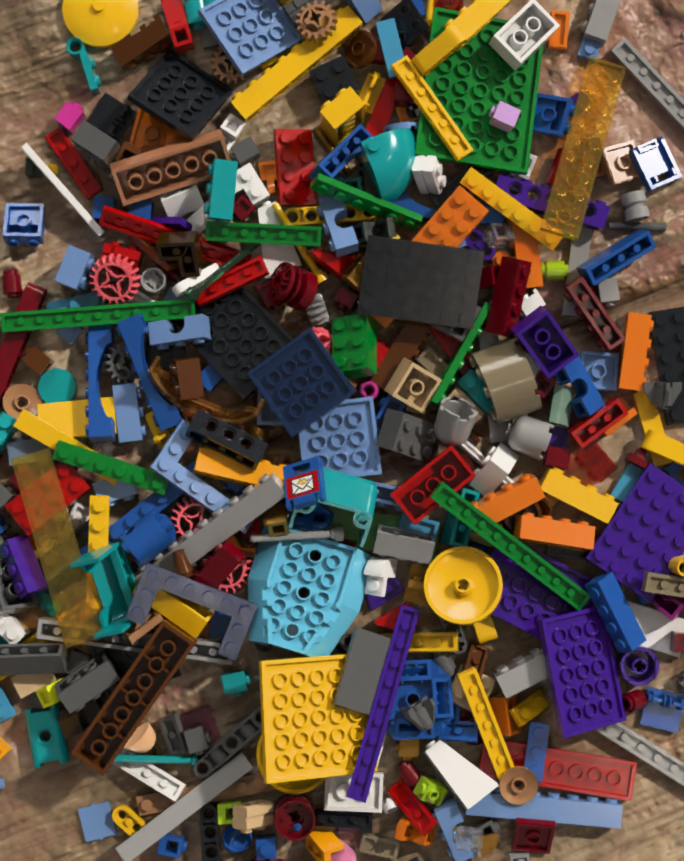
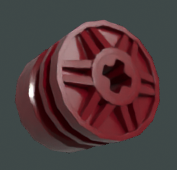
M283 262L278 265L271 275L268 284V296L271 300L286 304L295 310H306L316 296L318 278L314 273L300 269L288 262Z
M285 793L278 799L274 809V823L278 833L285 839L292 841L302 840L311 834L315 826V811L313 802L307 795ZM297 810L298 814L291 816V813ZM295 823L301 825L299 831L294 830L293 826Z

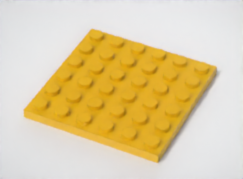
M346 654L259 661L265 784L353 774L370 715L332 704Z

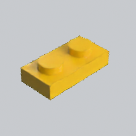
M537 689L508 711L518 727H521L550 705L541 690Z

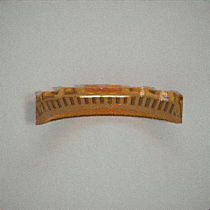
M156 356L148 370V374L158 390L174 405L195 416L199 409L207 411L213 417L225 420L229 424H239L252 420L263 411L265 403L263 398H261L257 407L246 406L241 412L231 411L201 398L180 400L179 396H175L171 375L162 370L160 366L161 357Z

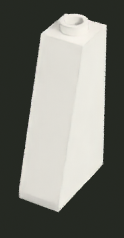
M267 201L260 205L261 207L258 208L259 224L283 225L272 208L275 202ZM261 243L263 260L270 273L265 276L266 281L270 280L274 270L283 262H288L302 268L294 245Z
M433 740L425 746L427 750L423 754L466 811L499 786L496 781L443 741L435 742Z

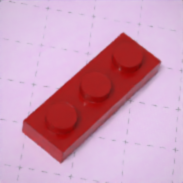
M401 778L387 791L421 835L426 836L439 823Z

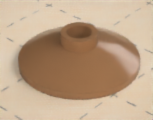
M16 384L5 392L2 404L6 414L17 420L23 409L36 416L38 414L37 404H42L35 388L27 384ZM18 402H23L24 407H19Z
M522 766L512 767L501 776L499 790L507 802L515 805L525 804L535 797L538 790V780L530 769ZM515 781H521L520 785H514Z

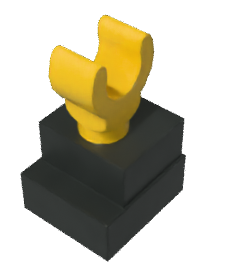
M26 157L25 175L27 178H43V173L29 157ZM46 164L54 174H58L57 164Z

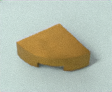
M498 832L478 836L482 856L490 854L497 846Z

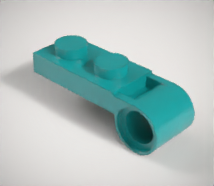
M77 37L70 38L66 43L69 54L76 60L81 59L90 91L93 95L100 94L99 87L102 84L99 75L95 76L93 70L96 69L94 58L89 57L81 39ZM76 45H80V46H81V48H80L79 51H77V52H73V51H72V48H73L74 46H76Z

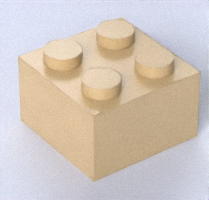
M403 357L384 390L398 400L423 413L442 379Z

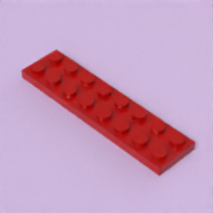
M504 740L514 767H523L526 743ZM482 743L478 769L490 778L497 779L484 743ZM547 747L542 783L538 782V786L631 801L637 762Z

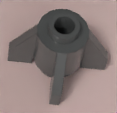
M655 381V387L654 382H643V391L651 404L656 406V409H668V406L673 405L682 390V382H671V387L670 382Z
M425 695L419 701L400 709L403 717L416 726L418 730L427 731L433 727L435 722V703L432 698L428 699Z

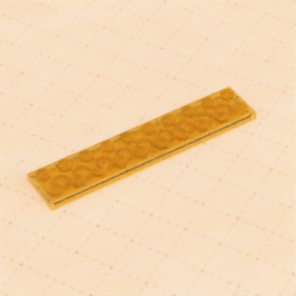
M589 57L541 223V231L574 241L579 239L625 74V66Z
M47 448L11 459L64 644L68 648L94 640V635L102 627L87 574L80 567L71 568L70 566L71 563L81 556L52 459L51 450Z

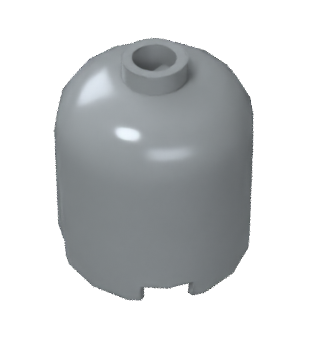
M446 397L440 402L434 423V434L437 439L447 446H459L469 438L478 416V411L474 410V404L463 398H459L457 401L450 400L451 397Z
M524 415L514 420L513 424L509 423L505 434L508 435V445L517 452L541 461L543 456L540 454L542 451L546 452L552 436L548 432L549 429L554 428V424Z

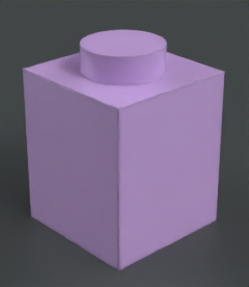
M499 101L496 106H492L488 116L491 117L489 124L510 133L516 124L521 110Z

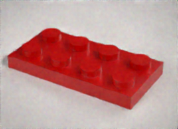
M273 130L278 203L280 206H316V191L310 189L312 180L308 177L314 170L312 130Z

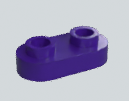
M475 228L470 235H474L476 240L470 241L468 236L465 240L467 247L470 250L477 251L487 249L489 254L484 255L483 261H490L495 256V246L479 229Z

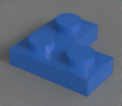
M453 703L454 718L439 733L438 739L441 741L478 743L479 730L476 723L460 721L461 707Z

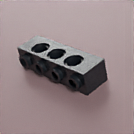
M199 409L185 434L186 437L253 470H256L268 446V443L264 442L263 439L254 437L245 430L237 429L227 421L219 420L209 412ZM206 428H211L213 432L208 431ZM241 445H245L249 449H244Z

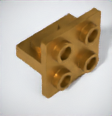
M411 564L404 601L429 606L424 593V578L428 566Z

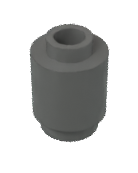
M449 652L433 653L434 657L431 660L450 677L457 673L456 665Z

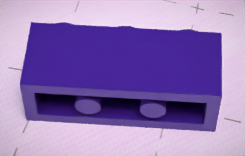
M27 534L7 539L0 545V554L5 560L7 572L12 578L14 590L20 600L41 594L48 588Z

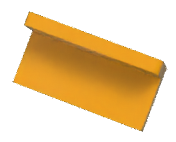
M313 829L311 834L305 838V848L317 861H331V853L344 849V844L332 831Z

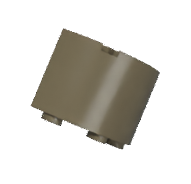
M516 338L470 354L471 357H468L471 367L476 368L475 371L479 381L483 380L485 387L482 388L485 397H490L492 402V409L489 411L493 421L497 420L498 425L542 409L540 395L536 394L537 384L521 345L516 346V343H518Z

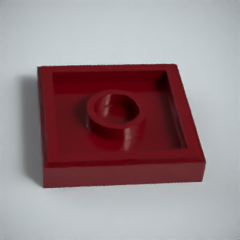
M516 818L511 851L550 854L555 821Z

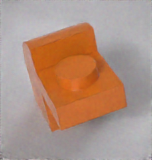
M402 816V819L399 820L395 828V839L400 841L410 840L422 846L432 845L437 826L426 836H423L408 817Z

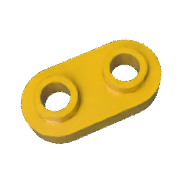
M118 805L112 812L113 821L130 837L139 831L134 829L135 824L140 825V829L146 825V822L127 805ZM124 811L126 816L121 817L119 812Z

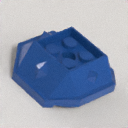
M431 659L406 660L386 732L394 740L435 739L454 718L452 678ZM416 695L418 701L425 695L428 699H433L435 703V722L431 729L427 731L418 730L416 726L403 717L400 709L410 706L407 701L408 696Z

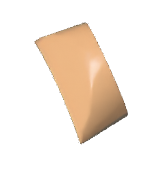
M141 723L124 748L136 753H145L152 749L156 741V733L150 723Z

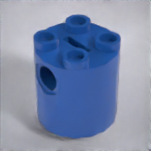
M152 510L121 534L120 540L123 542L121 546L127 553L131 552L135 556L133 558L138 566L142 567L176 541L175 525L167 515L156 513Z

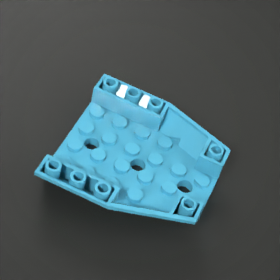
M268 526L264 527L262 534H269ZM289 528V533L302 532L296 529ZM325 538L259 542L248 576V601L258 605L249 626V641L264 646L272 645L304 655L305 657L330 655L360 612L367 575L363 573L368 560L372 556L358 548ZM313 551L319 552L321 555L320 560H311L310 553ZM301 588L309 590L310 595L307 598L299 596L298 591ZM291 625L298 628V633L295 636H290L287 633V628Z

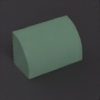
M554 385L549 406L548 423L554 424L555 427L570 428L573 408L569 402L574 399L575 390L561 385Z

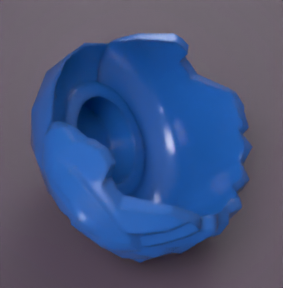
M232 824L229 825L222 836L225 849L231 853L247 850L251 845L253 832L241 833L240 830L234 829Z

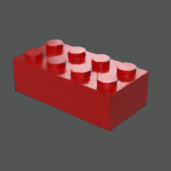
M450 445L391 492L390 496L410 521L416 525L440 505L429 496L441 481L457 492L476 475L455 448Z
M60 462L4 506L28 536H33L93 488L76 466Z

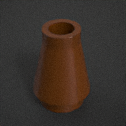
M184 549L173 551L174 572L185 577L192 576L194 569Z

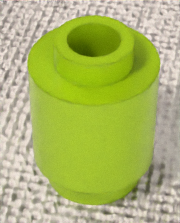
M545 261V263H541L542 278H545V280H564L565 276H568V264H565L564 261Z

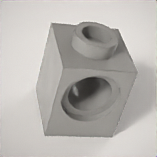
M617 277L607 278L595 285L596 296L604 307L615 306V302L620 300Z

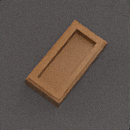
M152 611L148 614L144 625L134 624L123 633V636L133 644L164 619L161 614Z

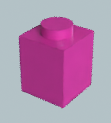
M67 101L54 119L59 125L73 134L86 115L83 112L84 108L78 103L74 102L72 104Z

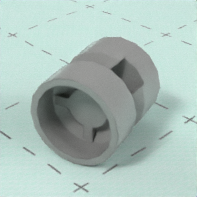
M645 190L632 191L620 196L622 207L627 208L624 211L626 223L650 217L649 208L644 205L647 201Z
M151 267L143 272L141 284L149 294L158 296L163 294L168 288V279L160 269Z

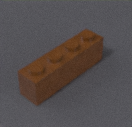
M407 320L378 367L377 375H373L370 381L376 383L378 388L385 391V387L403 357L409 360L411 358L416 359L421 351L418 349L420 343L423 342L425 344L430 336L428 332L430 327L422 322Z

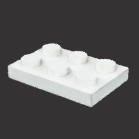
M374 772L366 803L346 797L353 774L326 777L324 810L382 813L383 772Z

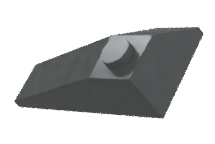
M18 533L0 535V545L7 539L18 537ZM0 554V610L9 615L28 613L38 605L36 596L20 600L14 590L12 578L7 572L5 560Z

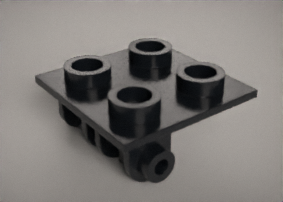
M402 0L380 19V21L391 18L395 19L402 50L407 46H412L414 40L430 28L412 0Z
M105 92L87 122L119 143L137 115V112L132 110L126 103H121Z

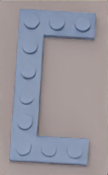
M181 420L149 468L212 513L219 507L223 509L228 505L227 502L230 499L178 463L192 439L185 436L190 424ZM253 521L241 528L239 532L245 534Z

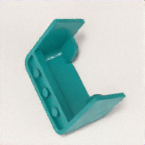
M310 467L305 468V469H303L302 471L309 470ZM323 468L326 501L321 502L318 497V502L354 512L353 523L356 527L360 528L359 546L364 547L373 520L378 493L377 485L371 480ZM316 505L299 510L294 507L293 511H289L288 528L292 529L297 512L311 513Z
M121 542L112 543L83 554L70 564L71 568L80 567L86 574L92 573L103 605L98 614V623L102 628L94 635L95 639L122 634L134 623L125 619V615L134 596L132 592L136 588L137 583L127 553L121 546Z

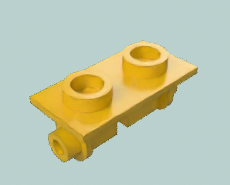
M374 72V74L368 73L359 97L365 103V112L372 114L386 81L378 72Z

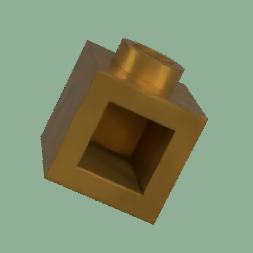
M285 504L273 505L266 510V515H263L264 527L268 526L270 537L289 534Z
M419 739L395 740V751H398L399 757H402L403 760H414V757H418Z

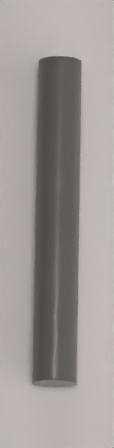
M608 223V230L642 229L666 231L667 228L666 223Z

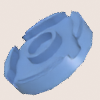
M400 122L386 125L383 127V133L407 128L412 130L414 135L418 128V122Z

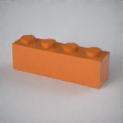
M506 219L507 231L510 230L511 232L509 248L513 249L514 257L511 258L532 262L526 291L535 288L541 289L544 285L538 241L511 220Z
M633 312L625 314L623 336L626 340L621 343L617 390L642 391L643 382H646L644 371L645 369L647 370L649 365V358H646L647 350L649 351L651 348L649 333L652 332L654 321L651 320L652 315Z
M526 473L518 477V481L506 483L501 486L499 491L495 493L494 491L489 492L480 501L477 502L475 500L470 503L498 523L546 496L536 476Z
M526 512L515 518L514 537L519 541L585 552L594 549L595 526H589L588 522L578 521L576 524L571 523L570 519L561 518L558 521L552 520L553 517L545 515L539 518L534 517L533 513Z

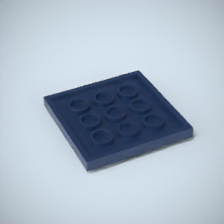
M311 327L247 373L291 437L300 433L356 393V390Z

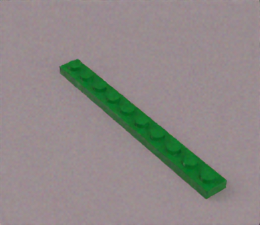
M195 299L0 313L2 333L117 325V322L141 312L146 322L183 320L185 316L196 315Z
M443 481L430 494V498L577 610H581L591 598L581 587Z

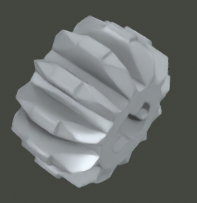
M318 293L311 305L306 309L309 320L314 327L324 325L330 320L323 296Z

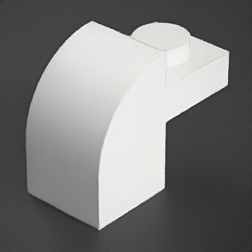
M372 556L368 560L363 573L367 575L365 594L385 597L387 579L395 578L398 559Z

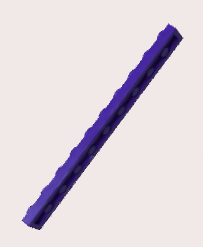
M401 605L346 796L348 798L366 803L420 610Z

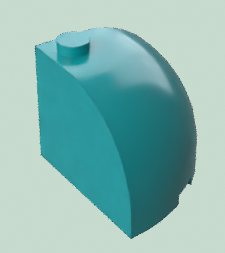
M401 128L387 131L361 141L359 158L376 196L391 203L401 197L413 179L411 168L416 156V143L412 130Z

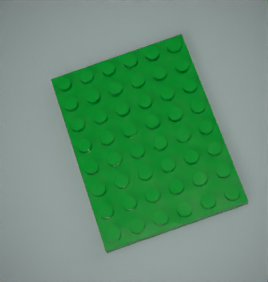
M434 7L429 43L445 30L443 26L451 18L455 20L458 17L457 13L459 11ZM494 18L458 52L455 51L433 71L424 76V80L471 145L473 151L456 162L420 110L415 141V155H425V157L427 155L436 156L437 160L527 175L543 45L514 71L489 45L492 37L508 22V20ZM499 101L521 110L516 124L510 133L489 124L491 119L488 116L492 106H496Z

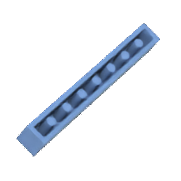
M496 787L467 811L464 809L465 815L538 819L555 821V823L621 829L623 805L615 798L606 797V800H600L597 796L590 795L586 796V798H579V795L567 794L566 797L560 796L556 792H548V795L540 794L539 791H537L531 801L515 805L507 802L502 797L499 787Z

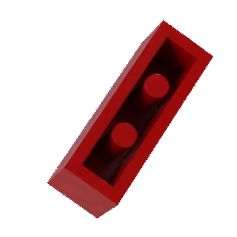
M611 397L595 413L583 418L566 431L577 447L583 449L629 414L618 398Z

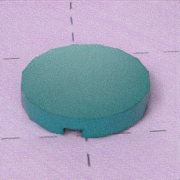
M53 368L41 376L38 383V392L46 403L72 401L77 392V383L69 371Z

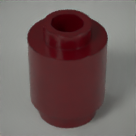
M18 270L3 271V276H1L3 295H7V298H18L19 294H22L21 275L18 273Z
M637 689L622 695L625 712L637 711L644 708L647 704L646 695L641 690Z
M404 760L397 766L398 770L396 773L408 787L414 790L422 774L412 760L408 762Z

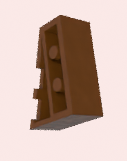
M159 14L154 16L155 21L147 27L145 24L139 27L141 31L132 36L128 34L111 46L124 72L136 69L138 64L151 61L156 54L160 52L165 53L174 45Z

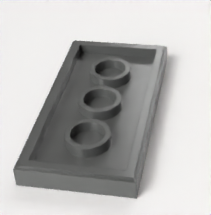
M354 627L332 704L370 715L391 638Z

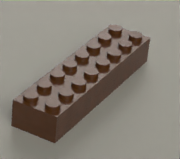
M164 619L74 747L71 754L104 776L197 643V640L167 619Z

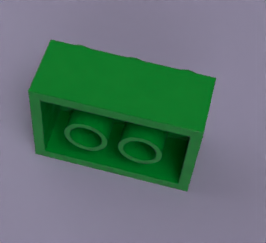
M357 314L332 319V358L347 379L377 375V320L371 315Z

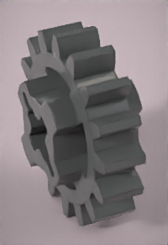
M125 342L121 343V345L119 343L114 344V348H108L110 354H104L107 361H104L103 364L108 367L104 372H110L108 378L115 377V383L121 381V384H127V381L133 383L134 378L139 379L138 373H134L131 363L133 361L131 356L125 352Z

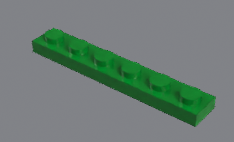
M318 173L310 184L311 190L331 197L336 201L351 205L353 208L363 210L380 218L393 217V222L405 229L413 231L422 222L423 215Z
M206 221V241L322 246L323 227Z
M488 302L480 305L481 310L474 321L473 329H469L464 340L459 343L440 378L442 382L428 404L436 406L440 404L443 398H446L447 394H445L447 387L453 385L456 379L454 377L456 371H460L465 363L463 360L464 356L471 352L474 346L472 344L474 338L479 337L483 330L481 325L488 319L491 306Z
M58 440L52 458L165 495L169 484L167 480L153 470Z

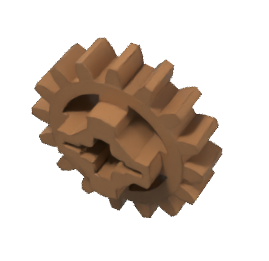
M314 0V5L308 2L307 8L301 7L302 13L296 14L298 20H295L298 26V33H301L303 39L308 37L309 42L316 39V42L319 43L320 38L326 41L327 35L333 36L331 30L337 29L336 23H338V20L335 17L336 12L332 10L330 4L326 6L324 1L318 4L317 0Z
M218 46L219 52L213 51L212 54L215 58L210 59L211 64H214L211 66V70L216 71L214 77L220 76V81L224 82V80H227L228 85H230L231 81L238 84V79L244 81V76H240L239 73L234 75L237 70L233 64L229 70L228 64H230V60L227 55L222 57L225 52ZM219 67L225 69L226 74H224V73L219 69Z

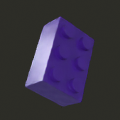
M539 306L510 329L541 374L548 379L579 356V353L550 312L543 306Z

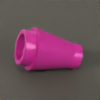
M366 381L361 384L359 392L362 398L373 396L374 399L377 397L379 389L376 383ZM371 388L373 392L368 395L365 390Z

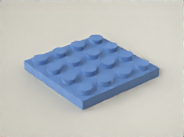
M216 0L198 11L199 16L240 76L247 74L289 50L297 43H301L303 40L277 0Z
M373 396L347 399L299 433L302 461L319 456L322 459L323 468L356 477L382 474L379 447L376 446L378 435Z

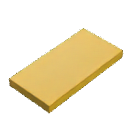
M114 397L101 398L106 415L112 417L115 422V435H117ZM89 399L37 404L38 417L75 439L89 438L85 432V426L89 425V418H86L85 407L89 406Z

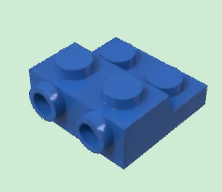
M537 93L533 132L565 140L566 135H570L572 130V124H570L571 117H575L577 112V106H575L574 101L571 98Z
M6 203L2 234L5 244H8L10 247H18L19 244L37 247L39 244H44V203Z

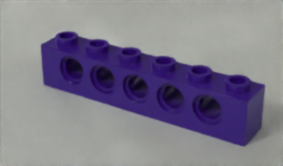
M499 174L496 185L530 211L533 210L534 213L599 232L603 231L610 210V206H606L605 202L599 200L592 202L582 195L575 197L569 195V192L565 190L555 191L551 190V187L548 185L540 184V186H537L527 179L520 181L514 179L513 175ZM509 188H518L519 194L512 195L509 192ZM534 192L537 194L538 199L530 200L527 194ZM549 197L554 198L556 204L550 206L547 204L546 199ZM566 203H571V204H573L574 210H573V211H568V210H566V209H565V204H566ZM583 209H591L593 215L590 217L585 216Z

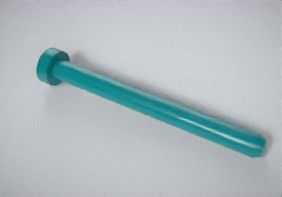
M195 753L191 756L118 755L113 763L191 764V767H194L197 762V755Z

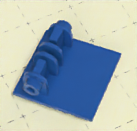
M648 686L646 693L647 704L642 710L640 724L677 733L682 710L684 709V695Z

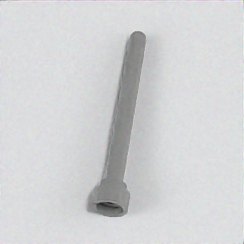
M335 526L331 530L291 532L270 537L269 534L251 535L249 539L253 543L331 538V540L337 542L344 541L343 526Z

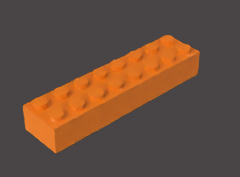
M459 185L411 241L459 248L488 215L489 210ZM372 315L385 328H389L396 320V318Z

